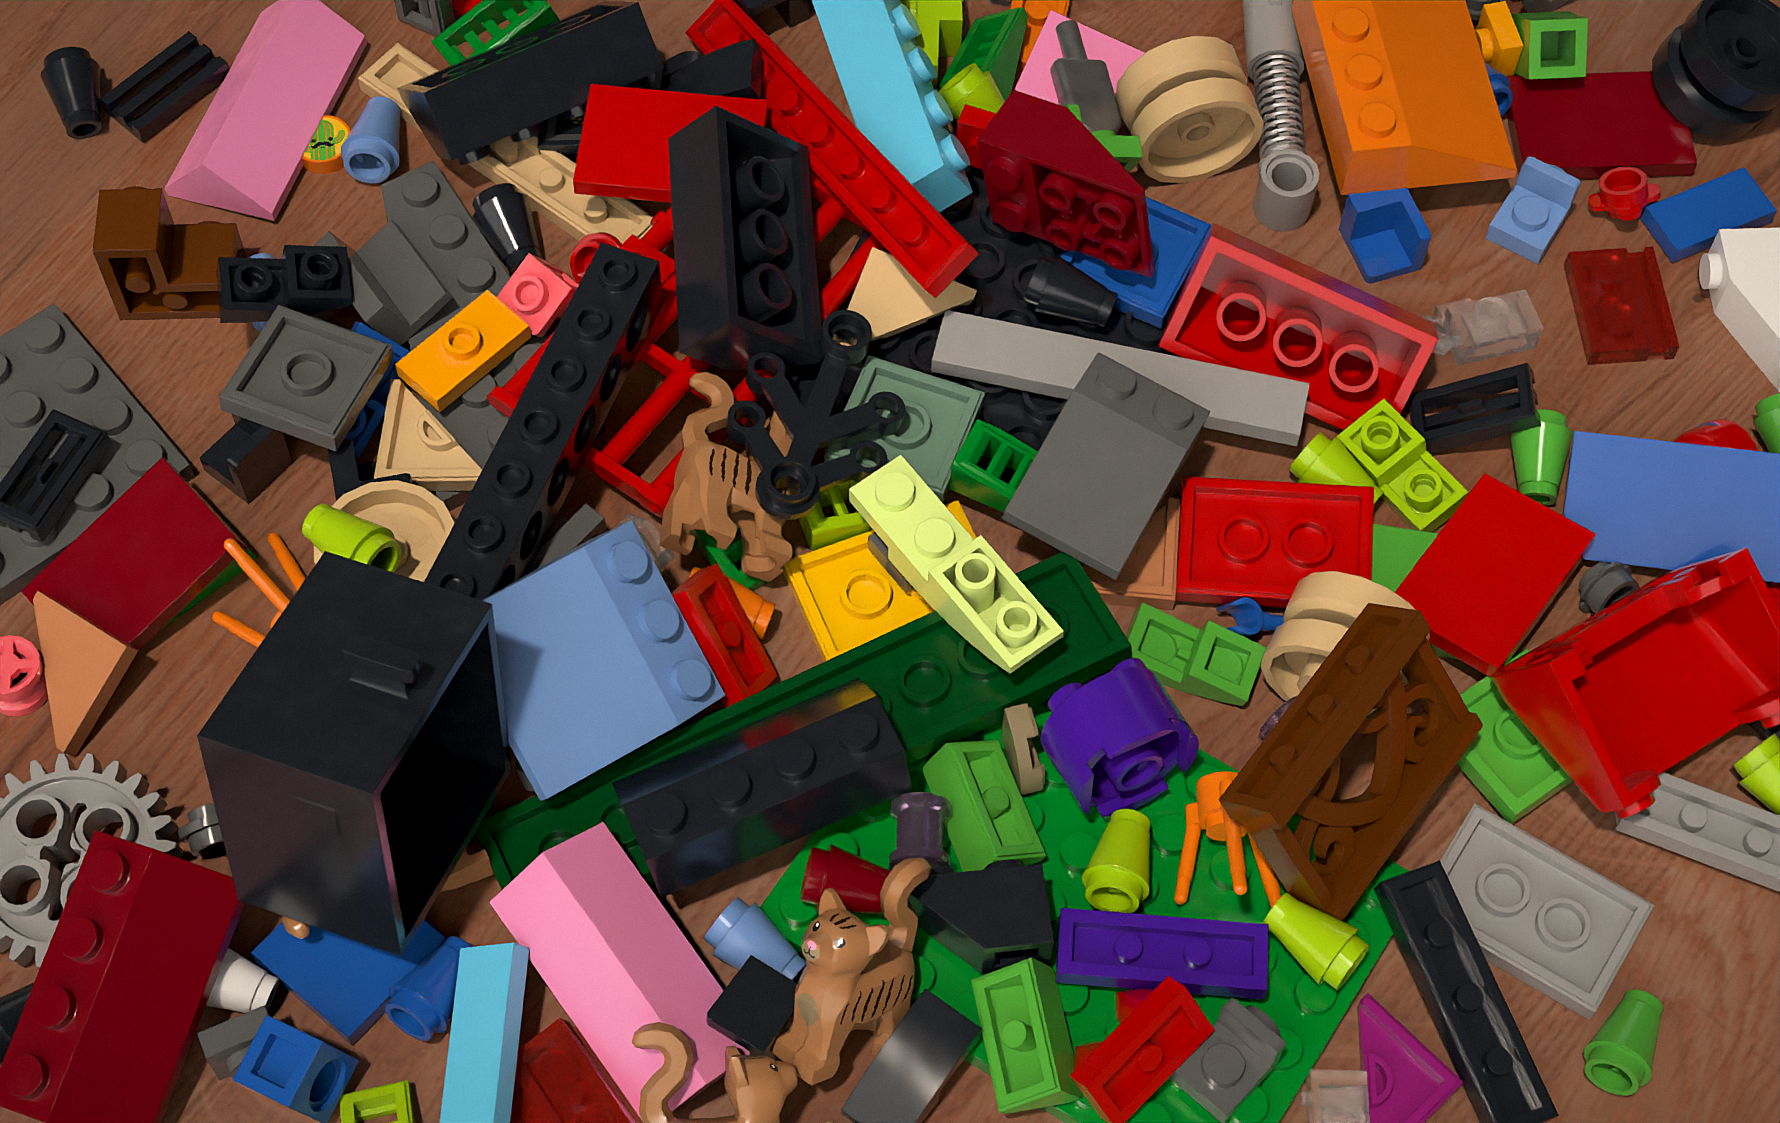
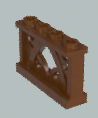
M1368 603L1219 798L1229 817L1242 822L1287 892L1298 901L1341 921L1347 916L1483 727L1478 715L1469 712L1427 640L1426 636L1431 631V628L1419 610ZM1401 670L1409 682V684H1406L1404 686L1400 672ZM1416 699H1419L1425 709L1420 716L1407 714L1406 707ZM1377 731L1376 757L1370 785L1359 796L1344 800H1331L1339 780L1341 750L1355 732L1367 734ZM1293 815L1301 818L1294 835L1287 825ZM1314 836L1313 847L1316 858L1311 862L1310 847Z

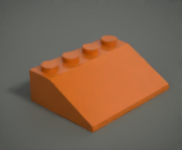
M1293 0L1291 11L1340 195L1515 178L1517 173L1516 164L1466 0Z

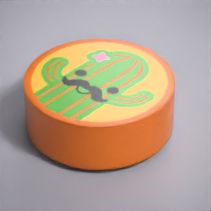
M332 115L323 116L302 157L303 167L306 170L317 174H330L344 168L341 146L350 133V128L342 119Z

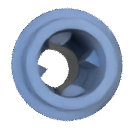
M373 97L367 102L366 107L341 146V156L344 160L343 163L346 171L353 178L361 182L380 183L395 172L399 166L401 110L395 101L387 97Z
M739 897L735 898L727 906L704 936V940L715 948L712 956L738 970L741 969L752 955L795 981L807 965L806 961L798 955L797 950L756 902L749 906Z

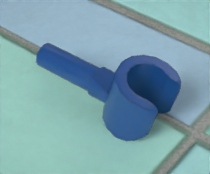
M1249 597L1240 598L1216 608V611L1228 612L1234 617L1237 626L1228 627L1227 629L1244 637L1254 635L1259 631H1275L1276 627L1284 623V615H1273L1269 612H1263L1259 604Z

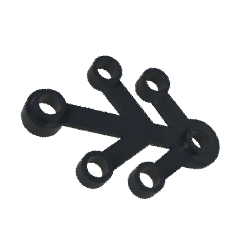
M838 310L825 318L819 339V347L825 358L805 409L785 377V364L779 356L770 352H760L753 355L748 362L745 377L748 388L758 395L767 397L792 440L786 457L783 456L766 430V414L760 405L752 401H739L733 404L728 411L726 422L727 435L734 442L746 445L761 470L755 485L756 499L767 513L776 518L785 520L802 518L816 507L821 491L850 480L859 483L887 463L886 451L881 445L873 441L858 442L851 448L849 454L811 466L818 449L869 430L879 435H891L897 432L902 425L905 404L898 395L885 391L874 394L868 403L830 416L848 367L864 359L869 349L872 336L871 325L863 315L855 311ZM837 342H846L851 346L841 345ZM768 370L775 376L764 378L759 376L756 371ZM886 409L891 411L894 416L890 418L882 417L876 413V410ZM747 418L756 425L743 427L736 420ZM868 458L874 461L876 466L864 467L857 460ZM788 488L793 490L796 495L783 494L778 490Z

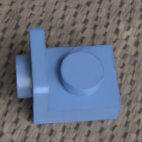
M1531 156L1527 157L1521 167L1516 184L1490 223L1485 239L1539 264L1570 213L1581 184L1580 180L1567 174L1555 165L1544 163Z

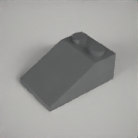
M1098 352L1071 393L1001 519L1116 580L1187 461L1210 411Z

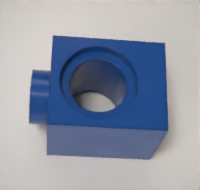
M266 1015L232 1080L314 1120L328 1123L360 1060Z

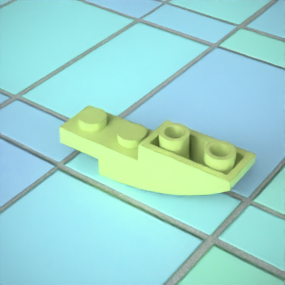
M899 455L849 489L850 503L888 546V559L951 627L995 664L1012 673L1063 637V629L981 535L976 539L971 537L902 455Z

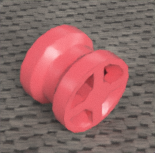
M11 635L0 637V713L14 717L31 714L41 708L48 700L42 657L33 643L23 637ZM20 673H24L26 677H23L20 682L13 685V679L17 678Z

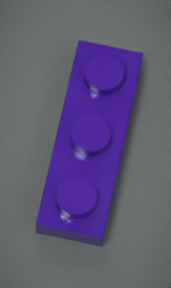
M1071 908L1060 909L1055 983L1127 989H1155L1167 976H1170L1184 985L1190 994L1264 999L1268 975V924Z

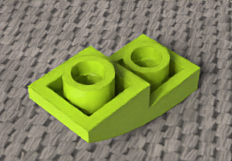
M1382 399L1336 436L1373 479L1375 485L1384 491L1381 496L1382 499L1412 530L1433 532L1452 517L1469 494L1426 450V440L1385 399Z

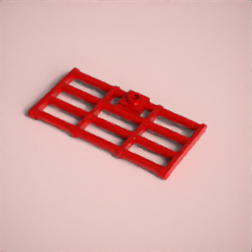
M810 171L811 197L822 204L813 214L815 249L843 217L871 234L819 293L822 328L825 318L832 312H835L855 290L872 247L889 254L891 253L818 175ZM672 206L666 212L659 211L651 219L652 227L641 239L631 234L619 247L620 249L659 261L664 304L632 367L641 360L667 378L601 452L591 447L582 465L661 518L674 490L676 467L683 453V448L651 484L622 465L688 391L712 405L708 398L689 386L690 378L693 374L706 372L711 364L689 356L680 361L654 344L678 318L675 260L662 253L671 241L674 242ZM552 335L502 388L495 386L487 395L489 403L505 416L510 418ZM768 370L756 371L759 376L764 378L775 376ZM745 378L732 391L734 404L745 400L756 403L762 396L748 388ZM741 418L736 420V422L745 424L749 419ZM726 427L708 433L709 441L720 444L727 436Z

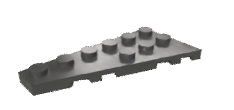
M434 161L381 185L387 223L392 220L401 228L452 296V299L409 338L410 351L486 290H489L497 297L511 278ZM547 332L542 337L531 334L529 340L440 413L419 395L420 403L431 412L481 469L484 468L509 420V417L496 410L489 403L487 395L495 386L502 388L549 338ZM605 421L597 437L606 433ZM436 491L437 498L444 502L448 511L465 504L471 491Z

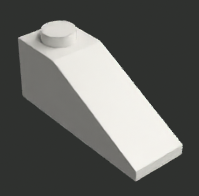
M1780 228L1719 229L1709 252L1704 253L1700 259V284L1703 289H1709L1714 314L1780 393Z

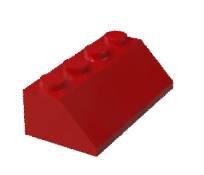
M1212 223L1184 282L1158 347L1187 359L1310 383L1304 413L1344 431L1382 399H1385L1401 414L1439 338L1435 323Z

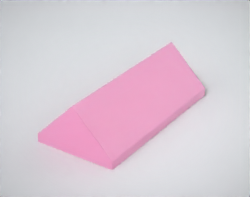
M278 0L263 10L164 189L167 195L275 221L304 166L302 157L324 115L331 114L367 45L365 35L319 0Z
M604 822L542 852L489 902L517 943L529 948V960L638 1115L641 1089L664 1064V1055L659 1050L635 1048L632 1044L634 1032L643 1025L656 1022L673 1025L688 1038L694 1058L689 1078L668 1101V1107L672 1114L725 1076L726 1046L736 1045L741 1055H750V1051L707 1025V1012L722 994L723 989Z

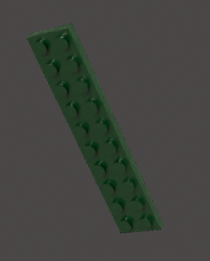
M1061 552L1015 573L1019 580L1063 629L1064 633L1062 638L1012 673L1007 672L977 650L935 610L643 745L548 799L540 801L538 796L535 795L485 818L477 828L476 834L483 849L488 854L492 870L501 890H503L542 852L604 822L646 883L651 886L655 883L612 782L856 678L864 682L877 695L904 748L908 765L938 751L945 743L957 742L1002 721L1005 708L1025 703L1028 704V707L1034 706L1051 698L1056 691L1067 684L1085 682L1114 668L1122 661L1132 658V645L1079 561Z

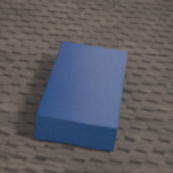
M1743 167L1646 206L1641 220L1671 262L1674 263L1710 248L1719 229L1759 228L1771 223L1777 210L1746 168Z

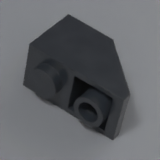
M1008 859L990 863L984 870L956 872L951 867H932L929 877L917 885L907 899L914 907L918 916L917 926L981 974L994 972L1031 957L1048 966L1050 965L1054 938L1042 864L1024 865L1022 861Z

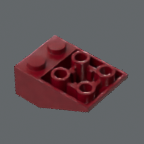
M1013 90L977 139L992 221L1009 231L1024 232L1049 241L1062 250H1074L1105 261L1115 269L1130 270L1151 277L1155 270L1145 189L1067 107Z

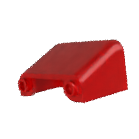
M1743 548L1688 564L1648 582L1505 665L1499 671L1494 672L1491 678L1503 701L1599 812L1615 811L1618 818H1625L1648 808L1655 802L1652 792L1661 785L1657 775L1740 724L1760 720L1763 728H1770L1780 724V611L1748 548Z

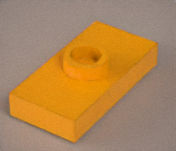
M486 290L395 364L397 374L440 413L531 338L530 327L489 290Z

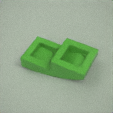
M1143 602L1135 610L1125 635L1132 645V658L1141 659L1147 669L1156 674L1162 685L1199 697L1243 706L1248 701L1267 648L1210 620L1201 629H1198Z

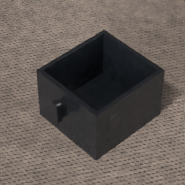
M327 551L322 554L197 735L238 900L402 957L512 771L494 614L491 603Z

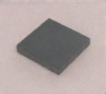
M278 305L220 394L221 410L337 452L392 362V345Z

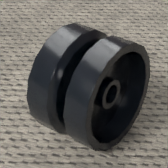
M1702 0L1691 11L1684 24L1675 28L1660 44L1652 59V80L1661 101L1677 120L1697 134L1716 140H1736L1755 130L1771 114L1773 108L1780 104V8L1769 0Z

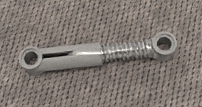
M1242 0L1248 76L1254 81L1255 100L1264 121L1261 139L1259 140L1260 162L1257 166L1258 183L1252 208L1255 217L1262 225L1269 229L1281 232L1293 231L1303 226L1310 217L1320 175L1317 164L1305 151L1302 101L1300 100L1301 89L1299 84V76H1301L1304 70V57L1291 11L1293 0Z

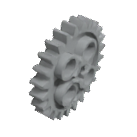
M61 753L58 754L55 771L52 773H48L37 760H33L30 763V781L23 784L11 773L5 775L6 785L10 793L4 799L0 797V953L11 947L9 959L21 967L26 966L35 955L36 967L40 969L59 920L52 921L51 918L58 911L60 904H62L64 909L95 830L101 831L106 825L113 822H123V832L120 838L178 858L183 856V850L176 842L163 840L179 829L178 824L170 815L158 816L168 805L158 792L146 795L150 784L141 774L137 773L126 780L127 770L117 760H113L102 773L101 762L93 754L87 753L81 762L79 770H76L73 762L67 755ZM81 806H86L87 809L80 815L76 823L77 809ZM56 813L57 821L54 828L47 835L32 839L31 831L35 822L44 815ZM75 853H77L80 856L78 864H66L62 873L58 869L60 863L72 862V860L75 857ZM40 878L41 888L37 896L26 904L16 905V893L19 887L30 879Z

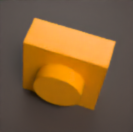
M1503 1L1484 4L1477 28L1475 29L1484 62L1505 76H1514L1524 45L1507 3Z

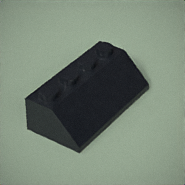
M603 1L397 89L401 99L436 155L448 160L457 158L459 165H465L490 155L493 152L490 144L509 135L513 142H518L543 132L546 129L543 121L563 113L565 119L584 115L590 84L643 89L650 85L647 76L663 70L664 67L639 2Z
M715 106L668 138L679 352L727 371L747 369L750 358L760 352L776 354L783 360L785 366L816 364L824 359V354L819 347L822 328L808 146Z
M859 678L612 782L661 898L912 790L904 748L877 695Z

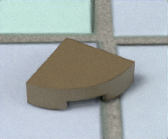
M1027 703L1004 709L1001 739L1021 795L1043 790V784H1045L1044 764L1040 765L1031 737L1039 735L1032 708L1028 707Z

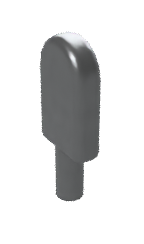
M1074 20L1063 21L1055 29L1063 58L1055 60L1050 68L1059 105L1078 104L1082 124L1090 132L1110 130L1117 135L1122 124L1121 114L1115 99L1107 65L1102 60L1088 59L1078 23Z

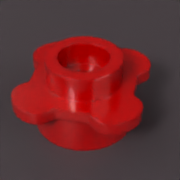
M1618 167L1605 172L1600 177L1599 193L1590 195L1588 204L1589 208L1595 212L1607 211L1609 216L1614 219L1629 221L1640 217L1643 208L1649 202L1657 201L1661 196V192L1657 184L1648 183L1647 175L1644 171L1635 167Z

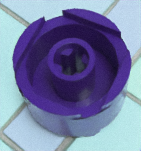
M1130 658L1122 661L1110 673L1102 675L1084 686L1081 683H1070L1056 691L1048 701V707L1052 714L1046 721L1041 733L1042 747L1082 811L1090 814V807H1097L1102 817L1111 816L1114 811L1119 809L1134 810L1158 797L1169 788L1163 777L1177 764L1185 773L1193 763L1199 749L1198 738L1156 674L1147 669L1139 658Z

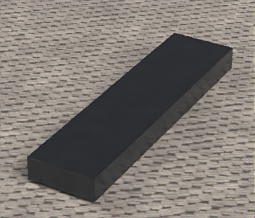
M1440 860L1380 882L1373 889L1458 1075L1464 1082L1463 1086L1480 1123H1545L1559 1116Z

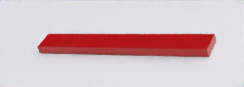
M715 0L685 32L705 55L738 42L754 39L763 52L761 99L768 100L767 121L779 134L808 146L809 166L935 299L979 255L975 248L735 0Z

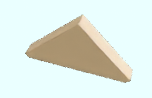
M872 247L847 310L855 311L868 320L872 329L870 340L872 342L925 323L928 319L943 314L945 310L968 306L973 301L977 290L952 281L935 299L893 255ZM837 342L841 345L851 346L846 342Z
M391 379L374 479L409 473L414 485L422 486L428 491H472L483 469L467 454L431 412L407 389L400 379Z

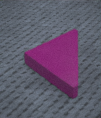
M1367 993L1360 1000L1357 1007L1363 1123H1427L1460 1089L1464 1082Z

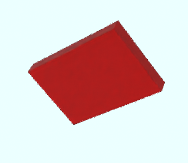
M590 84L573 178L574 194L672 203L668 138L715 106L766 128L768 100Z
M1484 473L1394 593L1409 602L1415 610L1421 611L1431 628L1429 632V642L1491 677L1494 672L1499 671L1511 660L1593 545L1596 533Z
M1183 476L1176 601L1227 604L1240 598L1249 597L1255 600L1259 606L1287 607L1298 581L1314 572L1337 571L1361 576L1371 581L1374 487Z

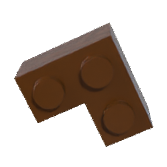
M131 186L125 189L99 190L93 254L119 319L220 318L216 276L218 258H247L236 223L203 221L198 224H174L162 188L147 189Z

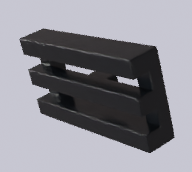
M188 31L100 98L107 114L144 143L223 82L230 69L227 61L220 56L215 58L212 49L205 44L200 46L197 37ZM200 67H203V69L199 71L197 74H195L192 78H190L188 81L182 84L179 88L177 87V85L184 81L187 77H189L191 74L197 71ZM156 101H160L153 108H151L149 111L143 114L140 118H138L137 120L135 119V117H137L139 114L145 111Z
M1528 363L1412 393L1409 396L1412 427L1426 440V450L1430 454L1541 426L1540 414L1536 410L1538 398L1533 388L1535 383L1534 372ZM1518 388V392L1486 401L1480 399L1481 397ZM1459 404L1456 409L1425 416V412Z
M53 409L0 482V522L1 520L7 522L10 529L19 533L25 530L29 532L32 539L43 543L112 443L108 433ZM64 431L69 432V435L52 458H48L36 474L37 480L18 507H12Z

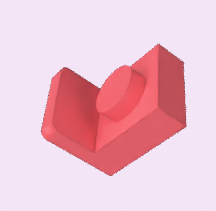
M528 253L497 298L529 325L532 335L542 337L557 317L562 318L579 283L560 267Z

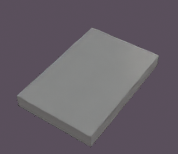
M1475 803L1440 860L1486 960L1590 1021L1646 922L1654 904Z

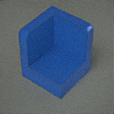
M1408 188L1348 194L1339 231L1364 281L1371 284L1421 270L1431 240V233Z

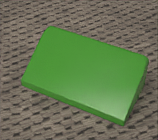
M998 740L945 743L924 765L923 774L963 872L984 870L988 864L1000 860H1019L1024 865H1031L1042 861L1046 857V853Z
M1032 957L971 980L998 1110L1002 1114L1065 1104L1082 1098L1081 1090L1070 1077V1074L1074 1071V1054L1058 984L1055 983V972L1052 967Z

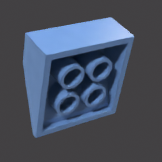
M632 520L586 541L482 600L491 603L493 606L509 745L540 801L548 799L673 729L725 696L723 689Z

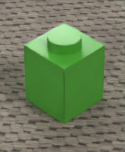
M1569 11L1511 14L1524 45L1515 74L1526 79L1586 77L1588 18Z

